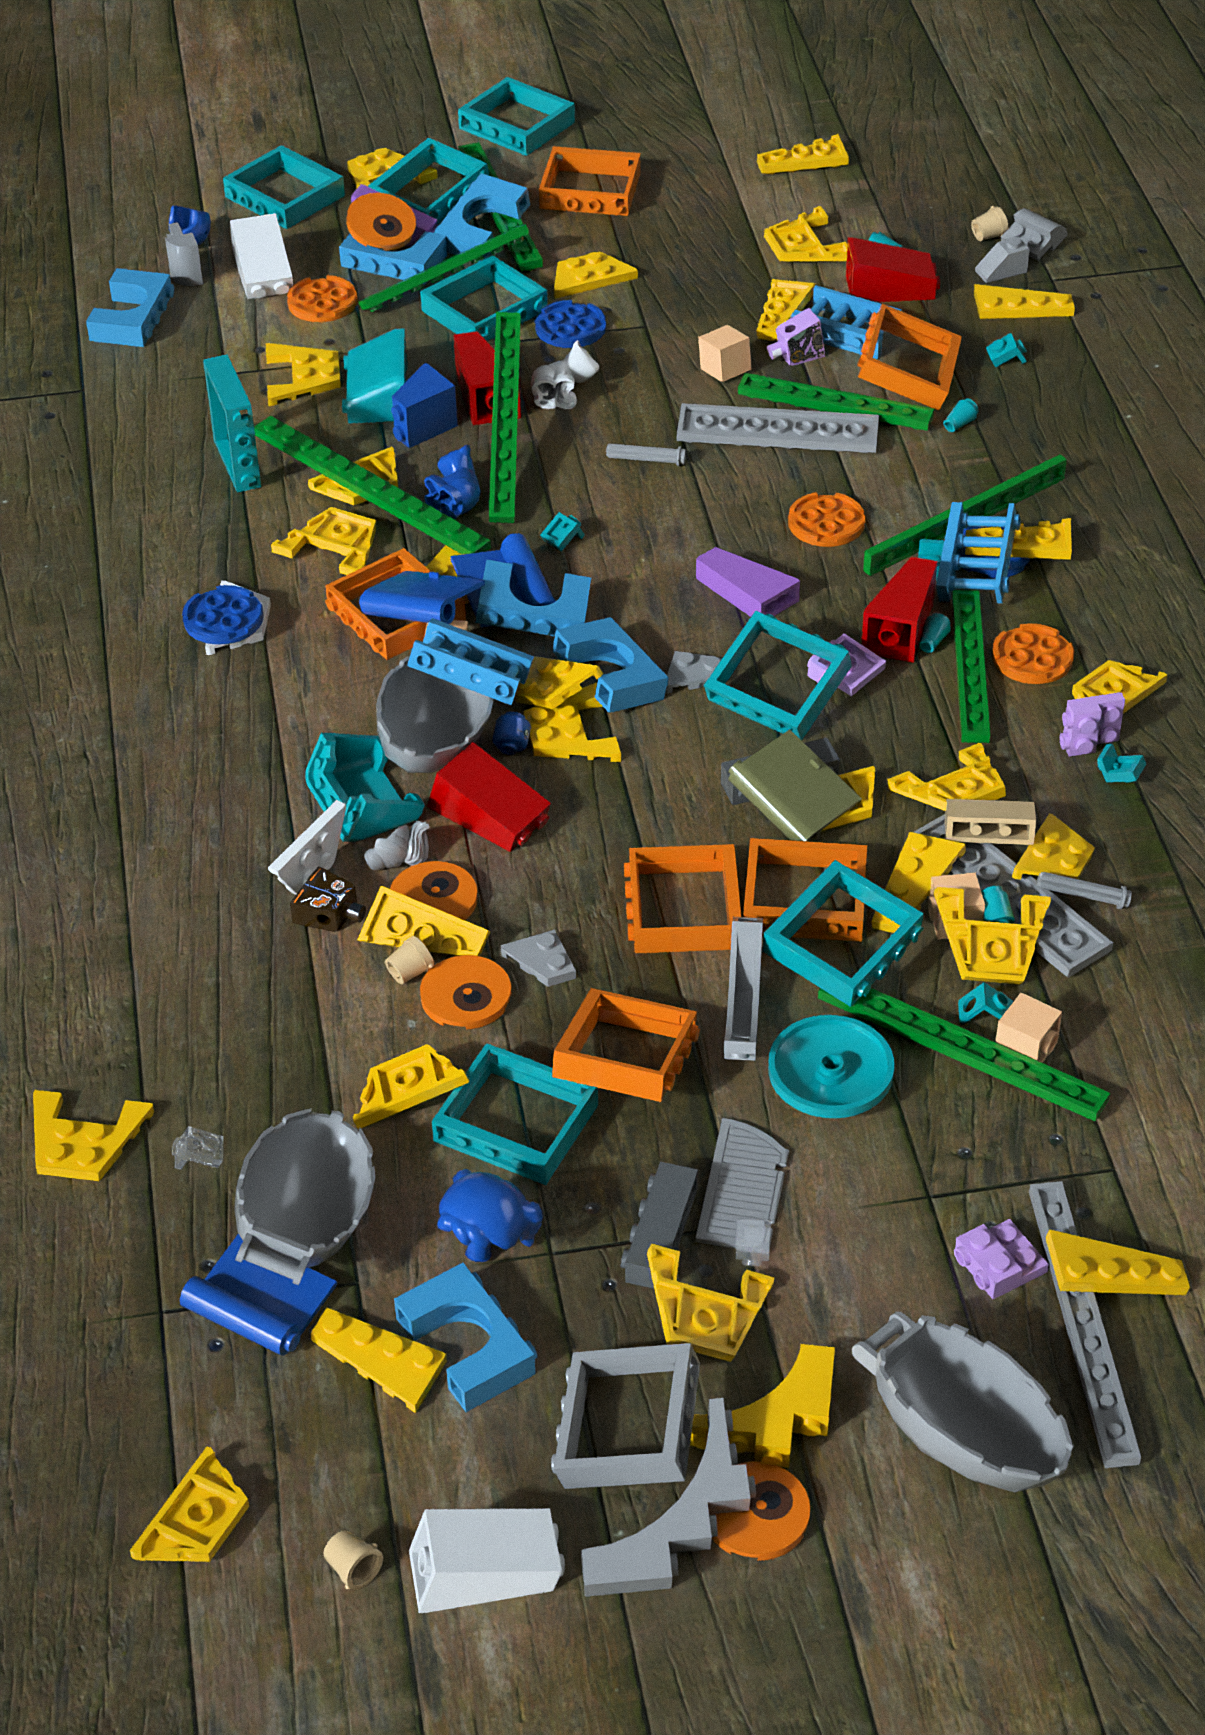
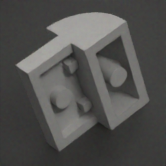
M1024 208L1013 215L1015 222L1001 236V241L1012 237H1019L1030 248L1029 257L1039 260L1048 249L1054 251L1068 234L1064 226Z
M178 222L169 224L170 233L166 234L165 242L171 279L175 283L184 286L202 285L198 244L193 233L183 234Z

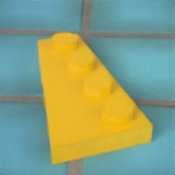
M839 134L832 135L831 140L824 141L822 138L813 140V144L808 146L800 143L794 145L792 150L788 151L781 148L757 154V164L761 174H775L776 172L785 171L795 172L804 169L816 170L822 167H839L841 165H848L849 159Z
M772 279L771 289H769L767 294L768 300L764 304V313L761 314L756 330L757 338L778 341L776 334L777 326L791 319V314L795 309L803 310L813 296L815 283Z
M974 284V296L980 319L1074 316L1075 307L1071 294Z
M1071 518L1062 519L1061 523L1050 524V521H1040L1038 526L1024 527L1022 523L1020 524V529L1015 530L1011 557L1071 560ZM1000 527L966 530V536L1003 537L1004 530ZM965 547V555L1000 556L1001 548Z
M909 832L885 890L920 911L923 901L927 896L930 897L931 878L948 875L953 869L952 864L966 852V844ZM875 911L871 921L873 929L894 933L900 927L899 924Z
M380 886L357 940L365 943L400 947L406 939L413 935L426 946L429 952L453 956H480L490 931Z
M1050 1229L1045 1237L1060 1291L1186 1295L1190 1288L1182 1260Z
M326 1308L311 1331V1340L341 1362H348L357 1368V1372L367 1380L371 1378L383 1387L384 1392L393 1398L397 1396L414 1413L419 1409L447 1362V1356L444 1352Z

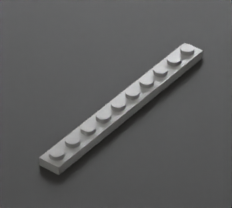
M1059 1181L1030 1184L1029 1195L1104 1467L1140 1465V1451L1094 1292L1059 1290L1045 1237L1049 1229L1078 1236L1063 1183Z

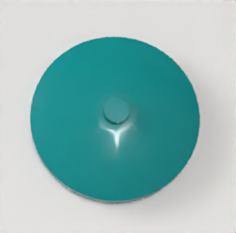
M819 1015L791 1024L776 1037L769 1052L768 1073L776 1093L793 1108L816 1117L845 1118L866 1112L884 1099L893 1082L894 1056L884 1037L869 1025L845 1016Z

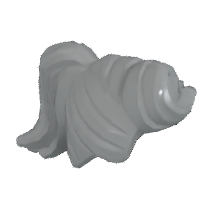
M416 821L410 830L408 825L398 827L388 838H377L375 847L367 850L364 855L368 866L372 870H382L385 867H399L403 862L410 866L425 862L429 852L426 834L429 824Z

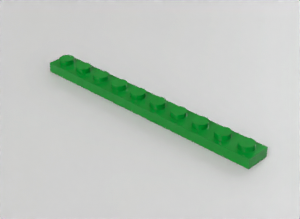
M479 142L458 146V151L487 163L489 176L498 178ZM490 212L501 234L519 225H524L521 218L516 219L500 213ZM529 233L524 235V240L517 244L511 245L510 242L507 243L520 271H531L535 268L543 267V259Z
M496 312L489 522L514 523L521 313Z
M1059 454L962 502L964 513H968V516H992L1008 508L1009 503L1016 504L1064 480L1067 459ZM950 509L865 550L863 571L867 575L872 576L918 553L919 541L921 539L944 540Z
M820 988L818 990V999L1092 1121L1096 1122L1109 1102L1110 1093L873 988L870 989L866 997L862 995L851 1007Z

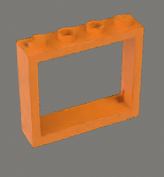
M553 146L539 187V209L628 216L641 173V153ZM557 154L563 155V159H558ZM629 160H634L633 165L629 164ZM558 171L629 176L624 194L553 188ZM617 199H623V201L617 202Z
M881 304L878 312L872 313L868 323L869 327L865 334L866 339L861 349L862 354L857 363V366L860 367L858 378L940 410L949 393L962 336ZM880 329L942 354L936 384L874 359L873 355Z
M405 548L325 585L327 596L325 603L328 609L332 612L334 611L345 625H349L355 630L359 638L367 641L376 653H380L386 660L413 648L415 640L423 642L427 623L414 621L386 635L350 601L361 596L366 589L401 572H431ZM460 597L455 600V617L453 620L466 621L465 601Z
M750 838L743 917L763 918L762 935H764V932L788 909L784 907L754 906L757 863L828 868L836 860L849 869H857V873L866 878L867 845ZM855 898V912L817 910L792 937L862 942L864 903ZM848 926L857 927V929H848Z
M734 844L629 848V862L624 863V878L630 877V881H625L626 899L631 898V902H626L627 920H633V923H628L627 926L628 941H634V952L659 953L731 950L733 917H741ZM723 871L728 925L642 927L639 874Z
M591 988L554 1050L552 1077L661 1102L667 1090L672 1091L675 1074L680 1075L684 1058L688 1059L690 1056L692 1042H697L700 1029L696 1025L697 1011ZM598 1021L676 1038L659 1071L580 1053Z

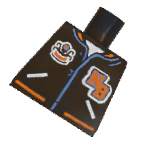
M319 866L290 902L292 922L294 924L332 932L339 931L347 919L359 923L362 922L366 914V906L357 903L356 887L354 884Z

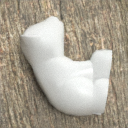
M578 340L573 344L571 351L563 360L549 365H542L533 372L531 388L534 395V403L544 409H554L555 407L562 409L574 408L577 398L571 390L574 388L575 382H585L599 370V364L586 349L581 347Z

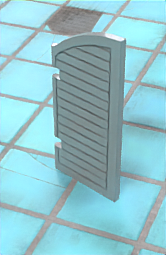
M722 1118L695 1242L769 1253L773 1229L764 1227V1224L775 1223L785 1175L783 1171H777L776 1167L785 1168L787 1166L789 1150L784 1149L775 1139L758 1128L740 1121Z

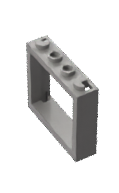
M691 1343L573 1352L571 1367H568L566 1370V1381L568 1384L566 1395H563L561 1399L562 1421L556 1429L557 1451L556 1454L552 1455L551 1459L553 1474L556 1473L564 1489L685 1481L700 1371V1361ZM674 1371L663 1453L576 1459L590 1377Z

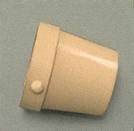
M991 206L988 212L975 218L971 223L973 234L978 241L1001 237L1009 229L1004 212L997 206Z
M412 935L385 960V965L392 977L398 983L404 984L423 972H428L429 969L434 967V960L426 946L417 937Z
M348 1530L336 1533L328 1541L324 1549L325 1560L337 1572L341 1581L346 1584L345 1588L347 1590H358L368 1585L376 1577L383 1563L382 1552L377 1549L376 1543L367 1544Z

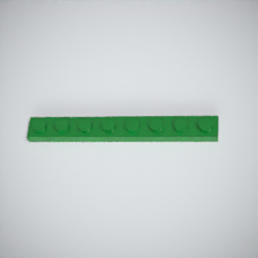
M526 224L519 225L358 301L361 310L370 309L371 312L384 307L382 304L384 301L389 299L391 302L397 301L404 297L403 292L408 290L411 293L424 288L423 283L429 280L431 283L443 279V274L451 271L453 274L464 269L463 264L469 261L471 264L483 260V255L491 252V255L504 250L503 245L509 242L511 245L523 241V236L528 234L529 230Z
M745 373L738 385V394L750 398L781 402L797 407L817 409L823 412L879 415L880 422L911 427L916 430L928 431L934 417V408Z
M953 590L952 609L961 742L989 743L990 724L979 591Z

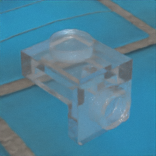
M188 1126L182 1136L175 1139L172 1146V1155L175 1156V1168L181 1170L188 1160L218 1168L223 1162V1136Z
M738 1218L735 1259H742V1265L762 1266V1261H769L771 1220Z

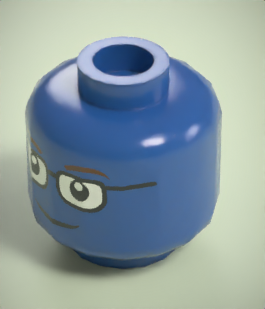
M507 712L497 718L492 741L502 753L514 755L516 752H521L527 748L531 725L521 713Z

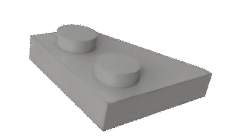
M675 651L667 673L669 678L665 693H672L673 687L688 685V689L692 690L704 686L722 658Z
M555 930L501 945V954L504 958L508 959L511 957L519 962L520 969L536 976L537 980L547 987L576 979V970Z

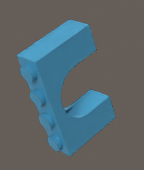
M481 173L472 182L466 193L460 197L454 208L448 212L442 223L436 227L434 233L446 236L448 253L460 254L493 238L492 232L469 225L468 222L472 218L482 213L496 212L520 219L530 206L527 187ZM491 252L484 254V259L490 257Z
M425 231L412 247L403 251L389 252L369 245L366 247L349 234L339 246L341 267L405 280L441 263L446 258V236Z
M116 268L109 280L112 301L134 303L140 306L130 310L93 308L86 321L89 341L144 347L148 338L152 337L155 325L159 324L162 312L166 311L168 301L174 296V285L171 284L170 274Z
M486 560L483 576L485 585L481 587L476 623L555 636L557 629L585 623L591 577L565 573L560 598L549 605L533 606L518 600L510 590L509 583L513 564Z
M611 617L556 630L552 652L560 660L577 663L600 660L614 663L623 668V670L606 673L598 678L595 699L608 713L664 700L669 677Z
M464 1263L394 1298L396 1319L413 1341L452 1322H470L480 1326L489 1334L490 1339L481 1350L446 1369L448 1389L465 1412L536 1374L535 1359H537V1353L534 1346L529 1340L524 1341L514 1320L511 1317H505L501 1312L497 1298L493 1294H487L479 1275L476 1272L471 1273Z

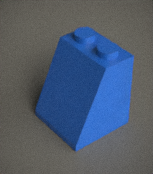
M428 363L423 364L392 395L393 434L398 441H401L408 448L458 426L455 385Z

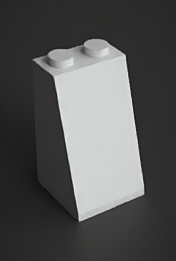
M276 213L230 220L232 251L247 299L288 293L289 289L293 286V279Z
M425 1509L409 1549L419 1613L553 1591L559 1577L564 1574L565 1561L563 1555L558 1552V1526L552 1522L550 1509Z

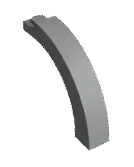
M733 917L724 1059L756 1060L763 918Z

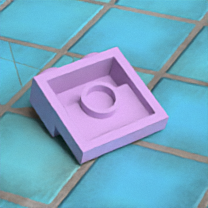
M846 634L829 642L834 645L840 644L849 651L852 667L838 688L850 696L854 695L885 669L886 661ZM813 655L807 664L809 667L807 676L818 683L832 662Z
M1122 692L1067 700L1066 712L1062 715L1064 729L1059 739L1061 748L1066 750L1068 756L1095 753L1097 744L1119 741L1125 703Z
M1010 1219L990 1229L984 1224L956 1238L954 1249L956 1260L961 1266L966 1267L970 1271L977 1286L981 1290H985L992 1299L1048 1271L1049 1264Z

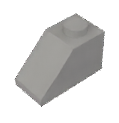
M1012 237L1008 240L997 242L975 267V272L985 283L1027 273L1030 248L1019 237Z

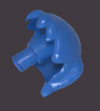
M463 1169L453 1176V1184L443 1195L439 1203L440 1217L437 1227L446 1232L453 1231L457 1239L467 1246L465 1255L468 1259L474 1262L489 1260L491 1258V1243L505 1250L514 1247L519 1238L521 1243L527 1247L534 1244V1236L542 1226L543 1219L541 1207L538 1203L527 1201L517 1186L495 1174L486 1172L472 1173L469 1169Z

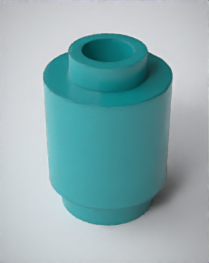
M990 886L981 891L985 902L984 921L1011 924L1015 921L1008 894L1003 891L1002 886Z

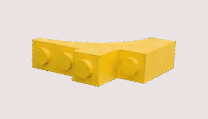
M800 1344V1351L791 1371L774 1390L752 1404L731 1411L733 1431H728L729 1444L735 1443L737 1453L754 1452V1461L789 1468L793 1433H801L806 1436H827L835 1347ZM694 1414L690 1446L705 1449L708 1437V1414Z

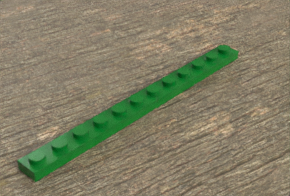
M273 416L267 417L254 426L256 437L460 554L486 552L491 549L490 539Z

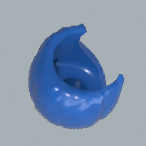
M178 205L171 207L169 224L178 222L183 234L193 233L198 246L202 244L210 231L211 220L209 213Z

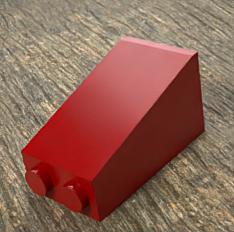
M848 237L845 278L849 295L874 302L935 299L936 290L940 289V277L936 276V263H932L930 253Z
M478 331L455 334L453 336L456 377L472 425L492 423L495 350ZM520 383L518 389V419L521 418Z
M911 557L864 609L861 645L879 657L914 663L925 621L930 616L934 604L938 561Z
M472 742L436 773L427 807L511 852L518 844L523 846L536 828L540 830L549 820L547 814L551 803Z

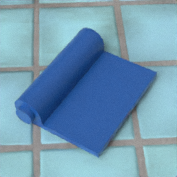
M513 533L508 535L503 540L500 550L451 556L450 560L457 576L483 580L486 560L513 564L509 586L512 594L518 600L533 606H545L556 602L523 534ZM481 587L466 594L475 616H477ZM479 623V625H480L481 628H482V627H490V626H491V625H486V624H480V623Z
M404 571L366 589L360 596L359 605L363 614L369 616L429 623L431 618L450 625L455 617V600L484 586L485 580L439 575L438 572Z
M238 1234L205 1279L193 1276L187 1281L180 1295V1305L284 1356L296 1349L300 1336L335 1289L337 1281L311 1268H306L298 1286L292 1283L293 1279L245 1260L242 1263L238 1262L235 1259L243 1242Z

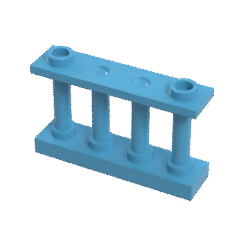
M815 285L813 307L810 310L820 320L823 344L862 354L861 349L866 339L865 334L867 330L861 327L865 322L869 323L872 313L878 312L881 303ZM795 309V311L791 314V318L802 311ZM822 310L834 313L830 319L818 316ZM844 316L855 319L852 325L839 322ZM881 329L873 355L875 359H878L882 354V339L885 331Z
M952 502L936 582L939 602H950L952 591L956 589L995 590L997 603H1003L1004 593L1009 592L1010 581L1007 575L1015 530L1020 529L1021 523L1020 514H1016L1014 503H1009L1007 516H968V513H964L962 502ZM968 526L1005 527L1003 537L964 536L963 530L967 529ZM964 547L1001 548L999 558L961 557L959 551L964 549ZM960 568L997 569L996 579L957 578L955 572L960 570Z
M431 618L423 642L414 641L407 666L512 705L519 683L525 684L534 656Z

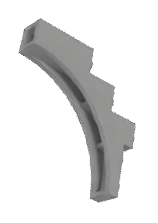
M723 1398L709 1399L708 1437L705 1452L695 1477L680 1499L658 1520L638 1533L608 1545L582 1549L581 1562L585 1597L671 1589L672 1576H678L676 1552L710 1549L712 1537L717 1536L715 1514L749 1511L750 1499L756 1498L754 1476L747 1475L746 1464L737 1465L735 1443L729 1444L728 1431H733L731 1410H725Z

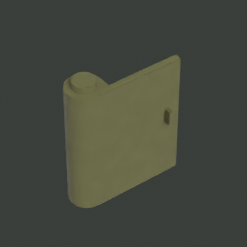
M790 729L745 761L738 760L728 771L730 773L728 780L790 841L814 842L823 828L850 810L862 799Z

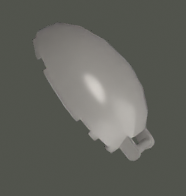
M407 656L400 660L399 665L391 669L383 679L376 702L377 733L385 756L408 773H433L442 769L472 742L475 743L480 737L490 718L493 698L407 666L410 658Z
M312 1108L287 1114L283 1117L280 1124L265 1130L248 1152L243 1161L235 1196L237 1230L243 1240L236 1256V1261L241 1263L243 1260L293 1279L292 1283L299 1286L306 1268L319 1265L339 1252L367 1212L374 1186L375 1168L372 1166L371 1160L373 1149L361 1127L358 1131L343 1120L344 1114L339 1111L332 1110L331 1115L311 1112Z
M897 1311L889 1317L887 1324L864 1342H857L852 1347L854 1358L876 1376L878 1391L894 1422L921 1452L972 1481L1011 1492L1048 1485L1065 1472L1073 1449L1065 1418L1062 1414L1057 1416L1049 1404L1051 1398L1044 1388L1008 1353L990 1341H986L984 1344L974 1336L967 1334L969 1329L955 1323L949 1327L936 1322L935 1317L923 1315L915 1323L905 1314ZM898 1333L900 1335L888 1347L880 1349L879 1353L876 1352L879 1347Z

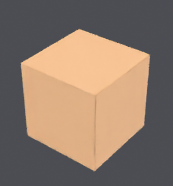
M725 325L698 337L701 370L721 382L751 370L750 340L748 336L729 325Z
M976 872L931 878L928 913L930 920L933 922L938 940L948 939L934 896V890L937 887L964 889V919L983 921L985 902Z
M1020 993L998 1021L996 1043L1042 1063L1058 1043L1062 1011L1024 993Z

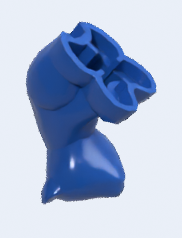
M465 445L461 449L452 451L439 459L437 465L444 476L443 478L434 474L426 477L424 480L425 486L429 491L424 497L425 503L454 520L473 509L481 493L479 480L475 474L470 445Z

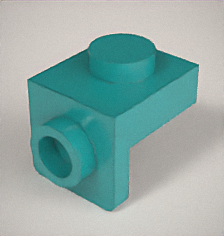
M1012 333L986 347L995 367L1015 356H1018L1022 364L1027 362L1024 356L1027 350L1021 339L1016 341Z
M1106 744L1097 759L1098 768L1102 771L1106 782L1129 783L1137 781L1146 766L1143 755L1118 756L1113 744Z

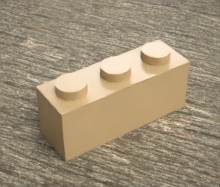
M946 799V840L969 843L1034 845L1036 827L1034 802Z

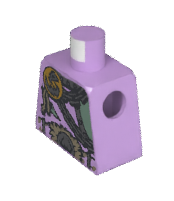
M810 308L805 309L777 326L776 334L778 341L767 346L771 359L782 356L791 366L825 357L821 323Z

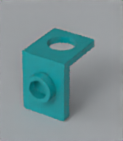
M983 982L958 1000L959 1023L965 1024L983 1010L1000 1019L1011 1006L1013 1000L1008 998L1003 992L997 991ZM976 998L974 1007L969 1012H966L969 1002Z

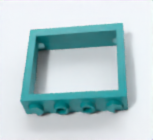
M506 77L458 109L459 129L527 156L575 123V103ZM510 99L549 116L525 131L486 114Z
M428 137L369 184L368 187L380 193L398 197L408 206L437 219L438 225L458 203L460 197L470 188L472 182L481 173L489 176L487 163ZM434 162L466 176L427 208H423L395 195L396 192Z
M282 145L223 177L226 198L260 216L276 213L279 226L285 229L294 226L345 196L342 175ZM278 170H282L315 188L289 203L283 204L250 186Z
M492 255L420 291L422 312L454 333L462 334L478 331L486 341L495 338L496 313L475 323L448 304L492 282H496L522 299L498 312L521 313L522 324L539 315L541 310L548 305L547 289Z
M228 354L203 359L214 443L237 493L260 488L261 480L251 403ZM247 409V414H240L239 411Z
M755 611L704 684V689L709 701L782 734L790 729L802 741L852 667L849 651L844 646L829 643L817 634L806 633L794 624H785L771 614H762ZM761 632L832 662L796 716L726 685V682Z
M834 860L764 932L762 952L851 1007L862 995L864 997L867 996L871 985L877 979L881 980L886 975L890 964L894 960L897 962L903 957L907 946L911 942L915 943L918 941V935L924 930L922 927L924 913ZM838 888L900 925L852 978L789 940Z
M486 1043L466 1071L469 1083L455 1088L433 1118V1141L546 1185L598 1106V1087L552 1077L553 1068L538 1063L531 1058H525L504 1048L501 1049ZM491 1073L577 1105L546 1153L459 1120Z

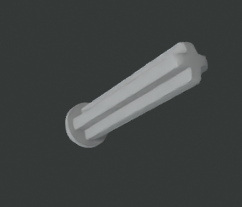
M608 444L606 456L617 459L676 463L680 467V464H685L686 449H682L681 446H678V449Z
M1047 872L1039 873L1037 878L1038 888L1114 904L1117 906V909L1127 908L1131 901L1132 893L1130 890H1127L1126 886H1121L1119 889Z

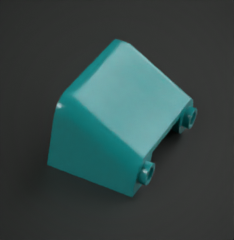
M405 328L391 330L349 350L348 355H344V370H347L346 398L342 399V412L347 413L348 423L394 422L391 412L393 407L392 395L406 382V371H408Z
M321 732L307 765L305 779L307 786L324 812L336 800L346 804L340 834L343 842H358L419 819L425 807L420 796L416 793H408L402 801L383 772L385 764L389 759L385 756L379 736Z

